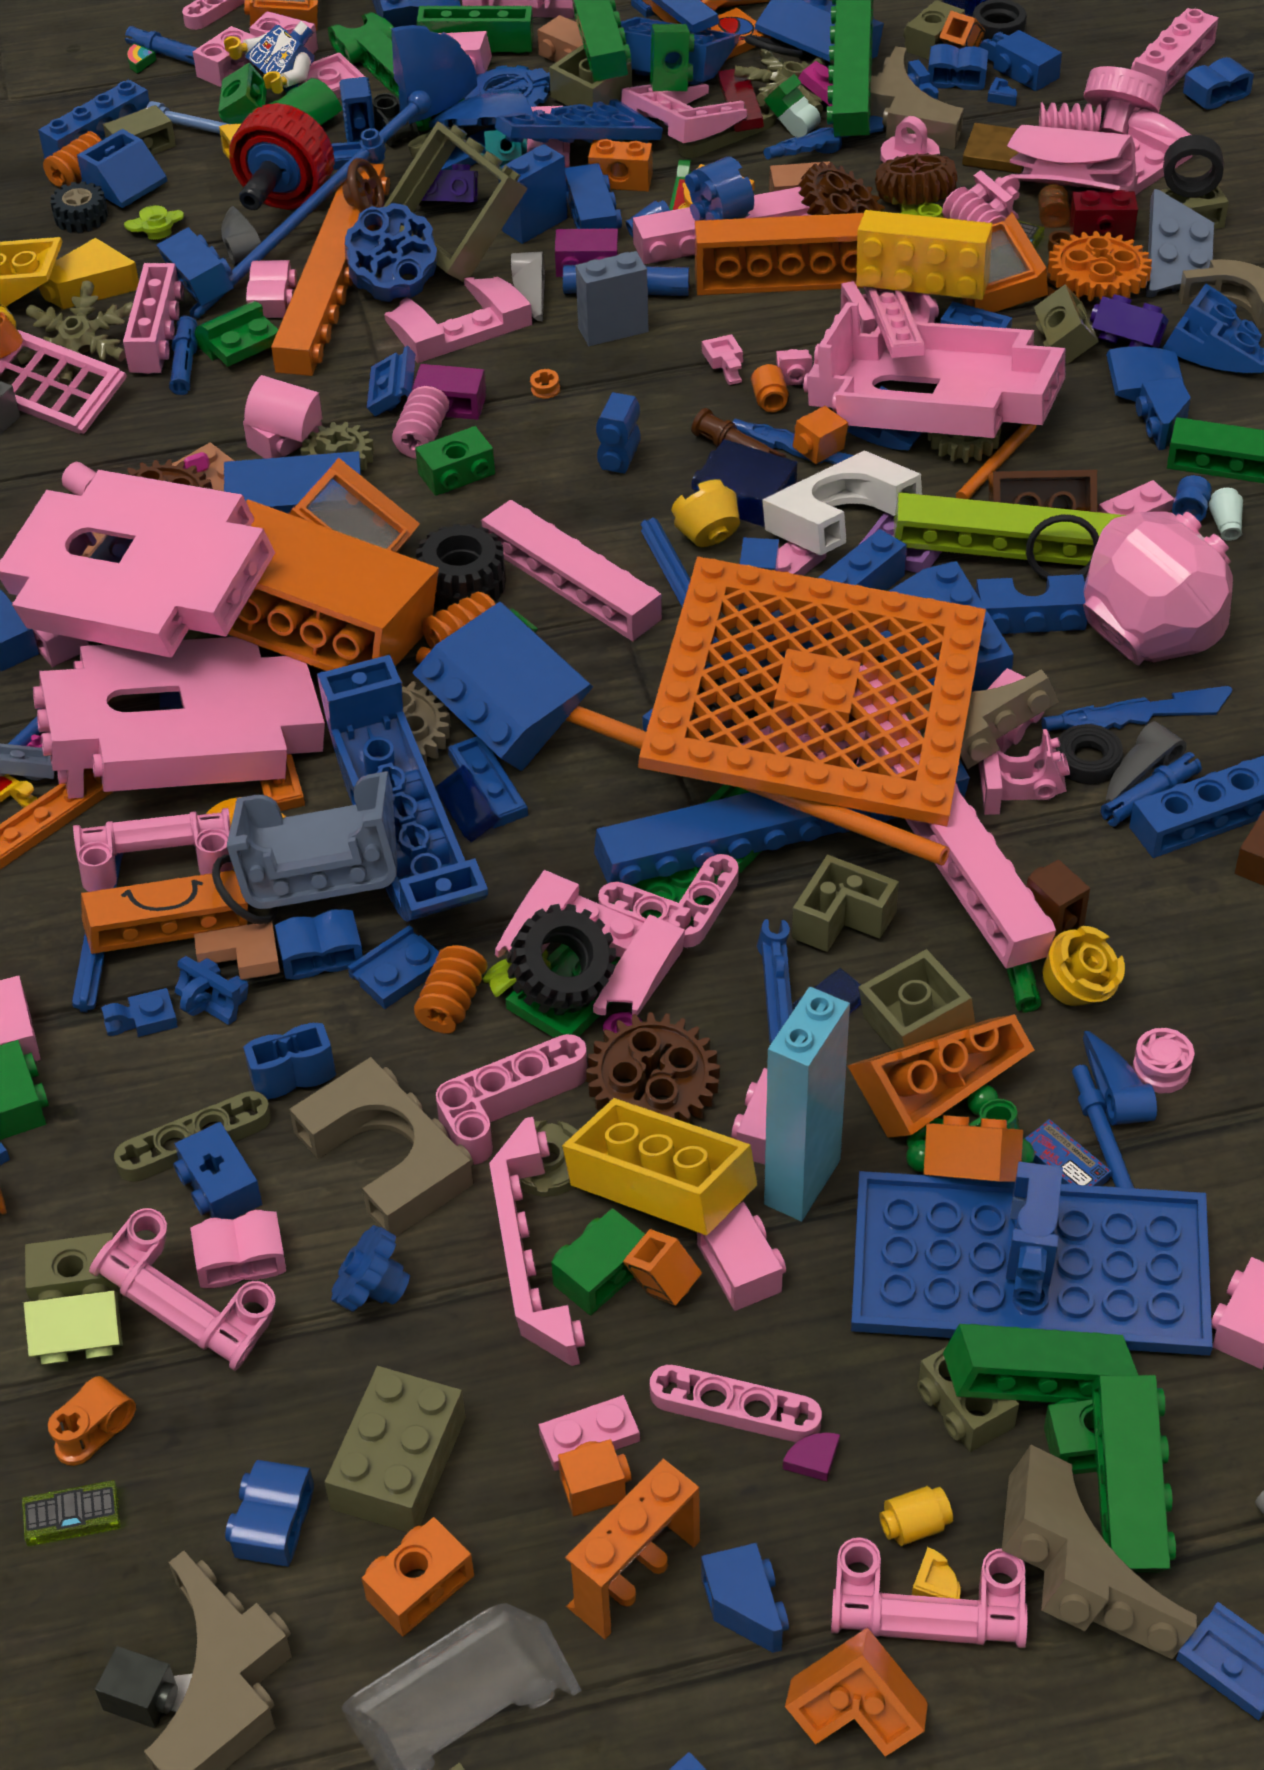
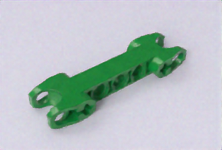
M370 12L361 15L363 26L359 28H346L340 24L328 27L329 41L335 52L341 53L352 65L356 63L362 64L399 100V86L394 80L391 31V28H394L393 25L385 18ZM431 117L416 122L419 131L424 132L433 129L429 128Z

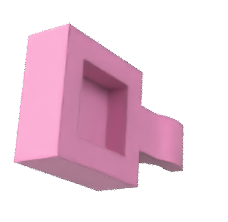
M730 334L702 341V353L712 369L723 368L728 385L742 383L738 369H742L743 351L733 335Z

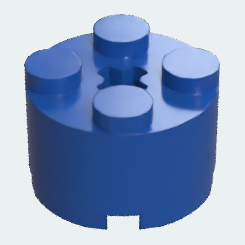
M722 158L698 168L685 176V183L693 203L690 205V211L695 221L742 219L750 215L748 212L754 209V193L748 176L742 178L738 169L743 167L734 158Z

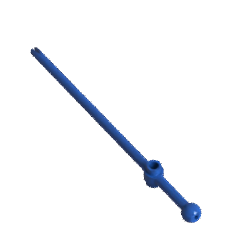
M416 90L409 96L408 105L380 132L374 128L364 130L361 133V149L232 270L233 275L229 276L232 285L234 286L250 271L252 261H261L347 180L348 167L354 159L363 158L368 160L369 163H381L385 159V143L416 114L428 112L431 107L430 96L424 91ZM226 293L203 306L197 302L191 308L190 316L199 319Z

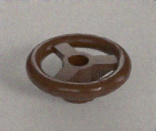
M363 158L354 159L348 167L347 181L343 183L342 187L346 202L350 206H356L361 213L373 206L372 195L374 189L375 207H383L384 191L376 170L367 160ZM359 167L368 174V180L363 179L357 171Z

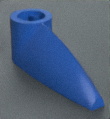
M1084 1031L1083 1042L1097 1089L1101 1090L1107 1104L1105 1112L1110 1124L1122 1125L1154 1121L1157 1116V1101L1152 1085L1143 1084L1128 1062L1111 1046L1090 1031Z

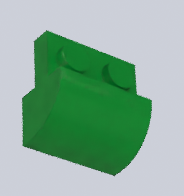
M310 78L300 86L287 91L286 95L281 99L269 103L286 104L298 108L310 115L320 125L343 110L334 92L325 83L315 78Z
M252 301L195 328V338L198 342V347L212 361L219 358L229 367L270 348L278 329L263 315L262 305Z

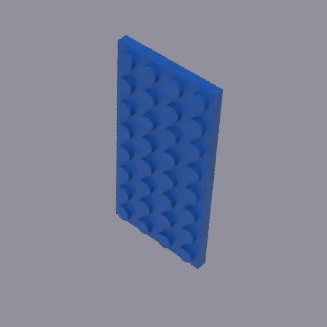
M859 1171L851 1331L951 1338L959 1323L1046 1330L1056 1329L1061 1331L1123 1335L1129 1350L1210 1356L1213 1344L1206 1193L1061 1184L1058 1219L1055 1229V1235H1059L1051 1283L1050 1285L1042 1284L1040 1301L1035 1302L1014 1298L1015 1280L1006 1279L1012 1234L1017 1224V1219H1010L1015 1182Z

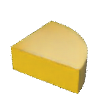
M928 1547L913 1585L912 1595L960 1599V1584L954 1571L948 1565L947 1559L939 1552Z

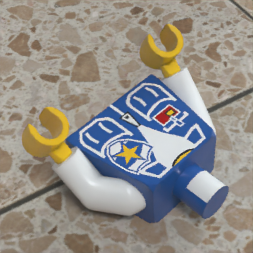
M302 21L298 23L291 34L280 25H275L269 32L256 38L245 39L242 43L235 36L227 37L224 40L225 50L229 52V56L234 60H238L242 57V52H245V57L265 73L263 77L265 87L267 89L272 88V91L277 94L283 90L287 92L298 87L300 82L305 81L308 77L310 66L314 61V55L304 46L314 31Z

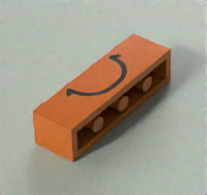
M235 871L220 872L221 880L227 892L234 901L248 911V903L242 896ZM212 873L81 893L82 922L91 954L194 938V934L247 925V920L237 915L221 898L213 882Z

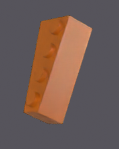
M1013 1014L978 1022L847 1066L887 1138L914 1134L927 1125V1123L933 1121L1033 1052L1034 1048L1016 1015Z

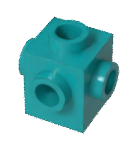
M497 129L495 131H484L485 149L503 161L500 167L527 153V139H524L523 142H512L505 138L506 135ZM504 141L511 142L512 148L509 151L501 149V144Z

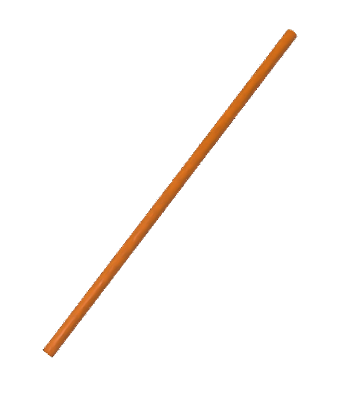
M421 647L416 654L417 663L420 664L432 649ZM577 706L566 719L568 722L638 749L642 748L646 734L644 730L581 706ZM742 788L940 866L944 865L949 857L950 849L947 846L848 808Z

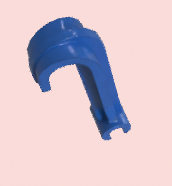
M765 919L760 930L757 949L763 959L769 1042L771 1045L793 1012L786 945L790 927L785 920H782L779 932L775 934L769 930V920Z

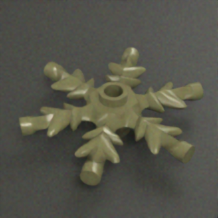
M762 49L760 51L761 63L767 66V69L753 66L747 68L736 65L734 77L768 83L766 87L758 89L760 93L756 96L758 104L764 105L766 104L764 99L793 74L799 78L802 71L811 64L805 61L802 63L794 61L784 62L782 57L775 58L771 51ZM818 57L813 60V62L817 61L825 66L823 58ZM800 84L798 88L808 100V103L817 108L819 113H822L823 105L821 104V98L816 96L806 86Z
M83 281L80 297L73 296L71 298L76 308H70V311L75 316H68L63 321L62 312L56 316L53 307H49L47 312H44L34 305L28 306L26 315L32 319H37L33 324L34 327H46L45 332L58 330L56 337L44 336V340L64 346L80 354L86 353L89 350L93 354L97 350L101 360H104L107 354L120 362L126 358L125 349L116 347L120 340L107 339L108 335L104 334L95 336V332L99 328L110 330L109 325L124 324L125 321L121 318L130 316L133 306L132 301L126 303L118 310L117 305H112L104 315L100 311L95 320H88L87 316L95 310L92 306L96 303L98 296H91L94 284L90 281ZM33 349L20 351L17 357L21 365L29 362L37 351ZM68 363L60 374L59 382L69 386L73 379V370L80 371L82 368Z

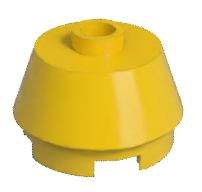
M718 479L698 484L700 491L692 494L686 500L683 495L679 496L671 509L675 517V527L699 547H708L724 541L737 530L740 524L736 493L727 486H724L722 481Z
M1081 926L1077 930L1064 931L1053 940L1044 963L1043 979L1050 993L1060 1002L1070 1006L1087 1005L1105 1001L1117 991L1119 984L1124 978L1125 963L1123 956L1121 955L1117 958L1114 950L1106 942L1110 937L1104 932L1093 927Z

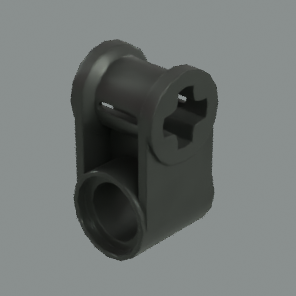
M390 93L378 94L373 98L375 129L380 132L400 113L399 100L394 94ZM407 122L386 144L392 146L395 145L397 140L406 137L416 138L418 136L416 122L411 124Z

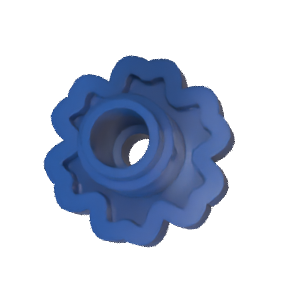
M373 1225L362 1234L358 1244L351 1248L339 1269V1277L332 1288L331 1300L353 1312L362 1306L368 1297L379 1303L386 1301L391 1305L400 1299L407 1288L410 1275L403 1271L402 1264L390 1258L396 1247V1235L376 1225Z

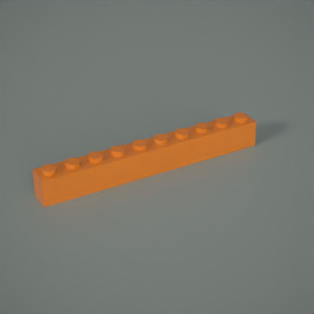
M370 163L381 180L384 195H388L390 179L385 177L384 164ZM358 168L357 171L363 179L368 180V174L362 168ZM343 184L338 187L271 346L275 373L313 376L317 363L321 364L323 360V348L325 344L330 342L331 328L333 324L338 322L339 308L346 302L347 288L353 285L349 276L348 262L345 258L344 243L347 230L358 221L360 212L356 206H350L346 202L342 190ZM373 189V195H372L373 207H375V193H374V189ZM370 225L367 229L374 231L375 225Z

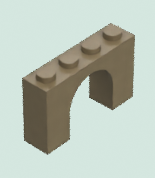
M372 1057L289 1109L294 1134L317 1159L353 1136L368 1130L384 1129L394 1131L406 1137L413 1144L410 1153L400 1164L362 1188L367 1214L379 1227L386 1229L396 1236L473 1185L471 1166L474 1163L467 1149L461 1144L456 1146L448 1138L447 1131L442 1123L436 1118L431 1120L423 1112L422 1105L417 1097L411 1092L406 1094L399 1087L392 1071L387 1067L382 1069Z

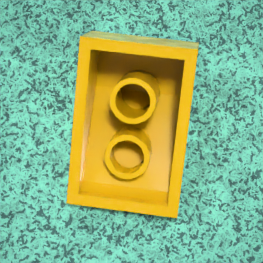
M61 237L0 242L1 304L6 307L49 280L63 243Z

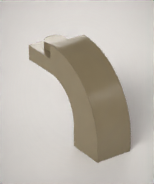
M1217 259L1210 260L1209 268L1183 271L1179 292L1182 304L1192 303L1203 286L1208 284L1234 304L1245 308L1252 315L1258 329L1264 328V268L1242 261Z

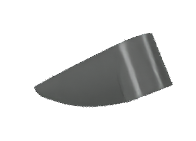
M234 206L230 207L224 217L221 234L232 264L235 265L249 255L261 241L256 230L242 213Z
M1156 721L1147 724L1140 732L1136 745L1128 752L1115 770L1107 790V803L1152 776L1154 769L1160 765L1168 766L1182 757L1186 751V741Z

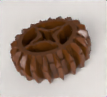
M929 153L906 154L903 157L897 156L894 159H888L885 163L879 165L875 177L878 196L884 202H891L894 205L902 204L903 206L926 205L929 202L945 199L957 188L956 182L958 181L953 160L947 156L931 155Z

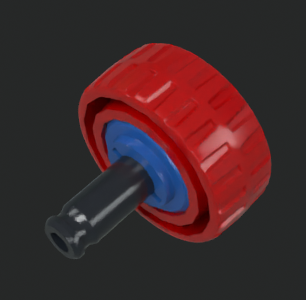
M274 103L256 108L241 123L233 135L229 146V159L232 170L244 188L239 193L241 204L246 209L254 211L258 210L262 203L285 210L298 209L330 178L334 166L333 147L324 129L310 115L293 106Z

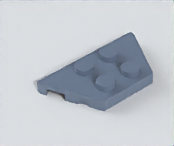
M1154 189L1150 201L1148 259H1152L1150 281H1147L1146 297L1150 298L1155 297L1159 291L1170 288L1172 291L1180 290L1184 270L1209 268L1210 260H1213L1214 222L1157 189Z

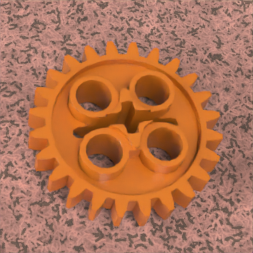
M1094 231L1093 236H1088L1085 232H1082L1081 238L1070 235L1069 241L1061 239L1060 245H1053V251L1049 253L1047 272L1050 273V280L1056 281L1057 288L1066 284L1072 292H1076L1078 298L1087 295L1088 301H1092L1094 297H1099L1101 300L1102 296L1112 298L1114 294L1130 298L1131 292L1139 294L1140 288H1146L1147 281H1150L1152 259H1148L1149 252H1142V245L1133 246V239L1125 242L1122 241L1123 235L1112 238L1110 232H1107L1105 236H1100L1097 231Z

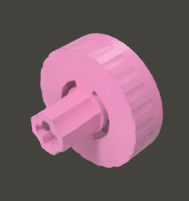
M1102 66L1093 68L1090 71L1084 99L1096 108L1101 104V110L1105 111L1100 128L1101 132L1127 134L1128 120L1133 112L1148 109L1159 113L1165 87L1161 82L1144 73L1121 67Z

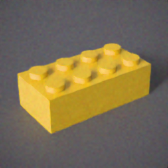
M865 210L857 232L856 286L983 300L990 275L993 223Z
M613 1098L562 1145L571 1186L704 1235H708L757 1186L751 1144Z

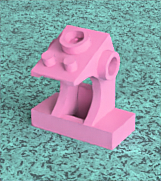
M1043 729L1041 745L1031 749L1028 756L1011 757L999 750L978 763L984 815L1000 814L1001 800H1048L1055 795L1067 791L1064 776L1070 775V769L1065 754L1056 751V747H1060L1058 737L1051 739L1048 730Z

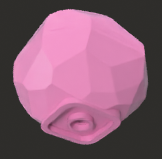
M1138 512L1114 518L1102 530L1091 559L1084 585L1085 603L1083 608L1087 621L1098 634L1138 666L1144 660L1157 662L1205 651L1223 637L1229 625L1233 575L1228 565L1231 561L1225 554L1229 547L1215 534H1212L1210 537H1202L1198 531L1202 527L1201 523L1189 512H1185L1183 515H1175L1169 512Z

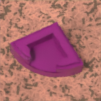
M817 1433L799 1440L785 1455L783 1469L827 1482L839 1446L840 1434Z

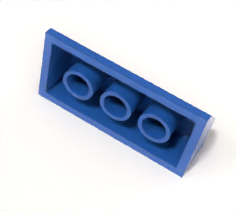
M770 0L755 23L754 29L830 61L829 46L835 45L831 44L830 26H835V24L831 23V6L836 5H832V1ZM874 16L872 58L878 56L884 23L875 20Z

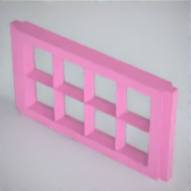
M18 330L23 337V342L15 352L0 359V376L6 368L20 373L12 384L15 394L28 377L42 382L29 400L15 395L18 409L75 433L85 434L127 378L126 373L109 364ZM24 346L37 351L25 368L11 364ZM45 355L59 360L47 377L33 372ZM68 363L82 368L69 386L55 381ZM89 372L104 377L91 395L77 389ZM50 386L64 391L52 408L38 404V401ZM73 394L87 400L74 418L60 412Z

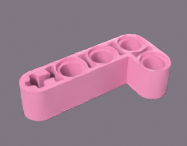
M561 1035L441 1084L436 1092L439 1121L446 1129L448 1138L456 1146L461 1144L467 1149L474 1165L488 1160L493 1150L490 1122L574 1089L585 1082L586 1069H588L585 1042L575 1035Z

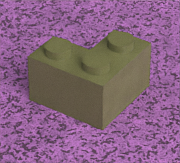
M827 855L793 907L792 939L828 952L844 925L880 939L897 912L899 881Z

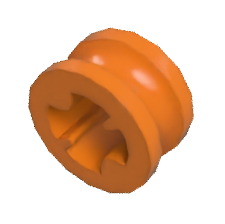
M541 369L531 375V392L534 396L549 399L555 397L560 392L559 376L555 371Z

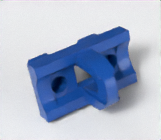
M187 956L178 960L180 977L175 986V993L181 996L180 1009L191 1016L206 1011L228 1025L236 1021L238 1005L247 1000L248 982L240 980L239 976L232 977L229 980L221 977V970L218 964L208 958L199 963ZM209 987H213L212 995L207 993L205 990Z

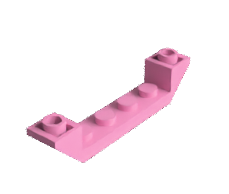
M529 1117L522 1121L489 1163L514 1311L521 1336L567 1364L574 1366L580 1364L577 1348L585 1346L581 1321H572L568 1305L543 1310L539 1288L531 1289L529 1276L537 1275L532 1249L524 1251L522 1238L530 1237L525 1211L517 1213L515 1201L523 1200L520 1179L545 1174L542 1158L550 1156L545 1131L537 1133L534 1117Z

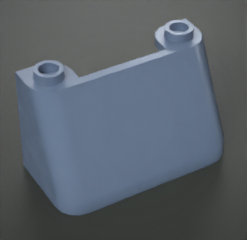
M388 771L369 774L357 781L354 787L356 805L290 817H282L277 802L271 797L252 795L237 798L227 841V849L245 901L252 907L268 909L389 886L397 874L393 790Z

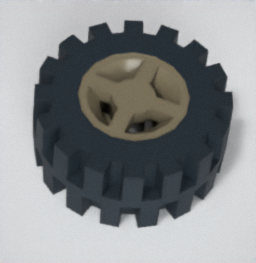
M81 181L80 184L71 182L70 186L65 184L61 186V190L56 189L50 197L55 224L63 231L67 229L69 233H73L74 230L77 233H83V230L89 232L93 230V227L99 228L101 223H105L106 217H108L104 192L100 186L96 187L94 183L87 185L86 181Z

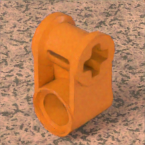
M97 1376L90 1379L74 1397L55 1411L49 1418L48 1431L52 1439L56 1441L54 1445L56 1457L60 1462L72 1466L88 1461L108 1440L121 1432L130 1423L136 1411L134 1400L104 1377ZM61 1422L63 1423V1427H64V1431H63V1432H62V1428H61V1425H60ZM81 1439H82V1443H83V1446H84V1449H83V1450H82V1447H81V1444H80V1441H79V1440H81Z

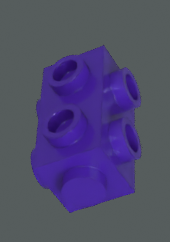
M452 164V170H440L421 201L478 202V171H470V164Z
M1116 294L1113 295L1112 299L1102 296L1100 304L1094 306L1090 321L1093 323V329L1099 334L1098 339L1112 344H1117L1119 339L1129 342V347L1159 348L1169 321L1161 313L1162 308L1144 303L1142 308L1131 305V299Z

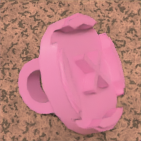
M908 116L896 127L895 136L883 143L880 150V160L885 163L888 159H894L897 156L903 157L906 154L915 155L917 153L940 155V150L935 141L927 137L928 133L925 124L915 116ZM906 127L911 128L916 134H909Z

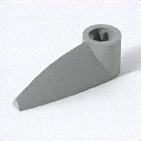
M543 252L512 253L511 270L514 287L530 302L532 317L537 321L543 322L545 290Z

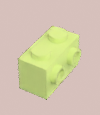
M115 1291L24 1302L28 1355L33 1358L40 1357L41 1365L67 1362V1353L85 1351L86 1359L112 1356V1347L123 1346L118 1293Z

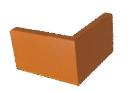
M868 1627L795 1675L791 1679L785 1708L815 1744L855 1719L885 1757L925 1731L928 1707L924 1696Z

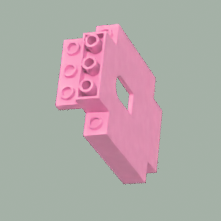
M846 302L840 313L835 315L830 329L825 331L821 343L816 345L814 365L804 377L803 388L804 392L808 393L809 406L832 408L840 417L849 422L848 426L995 438L1002 422L1043 425L1065 380V348L1034 346V330L915 322L925 344V356L891 358L879 325L871 334L860 333L859 303ZM889 380L938 384L933 394L881 390L874 387L879 382Z
M98 470L82 496L51 490L45 491L0 560V580L9 594L17 595L12 606L28 629L172 658L189 629L227 636L273 558L275 551L264 529L251 526L254 517L241 494ZM92 532L133 540L119 563L82 556L88 545L94 546L97 542Z
M237 637L182 640L172 658L107 644L80 646V661H74V669L39 671L40 686L33 687L35 709H42L37 710L39 732H46L41 734L43 756H50L52 769L58 773L59 784H66L68 799L84 798V769L93 768L94 777H101L103 791L110 792L285 779L287 754L323 752L325 722L307 663L288 656L261 658L258 645ZM179 691L183 709L119 712L109 707L107 703L110 699L119 695Z

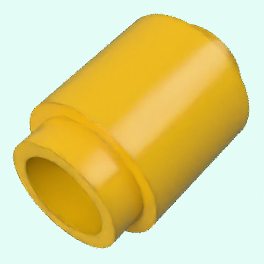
M925 1486L885 1500V1511L879 1514L881 1526L886 1537L889 1540L895 1539L900 1546L943 1532L945 1525L953 1522L950 1502L941 1487L931 1489Z

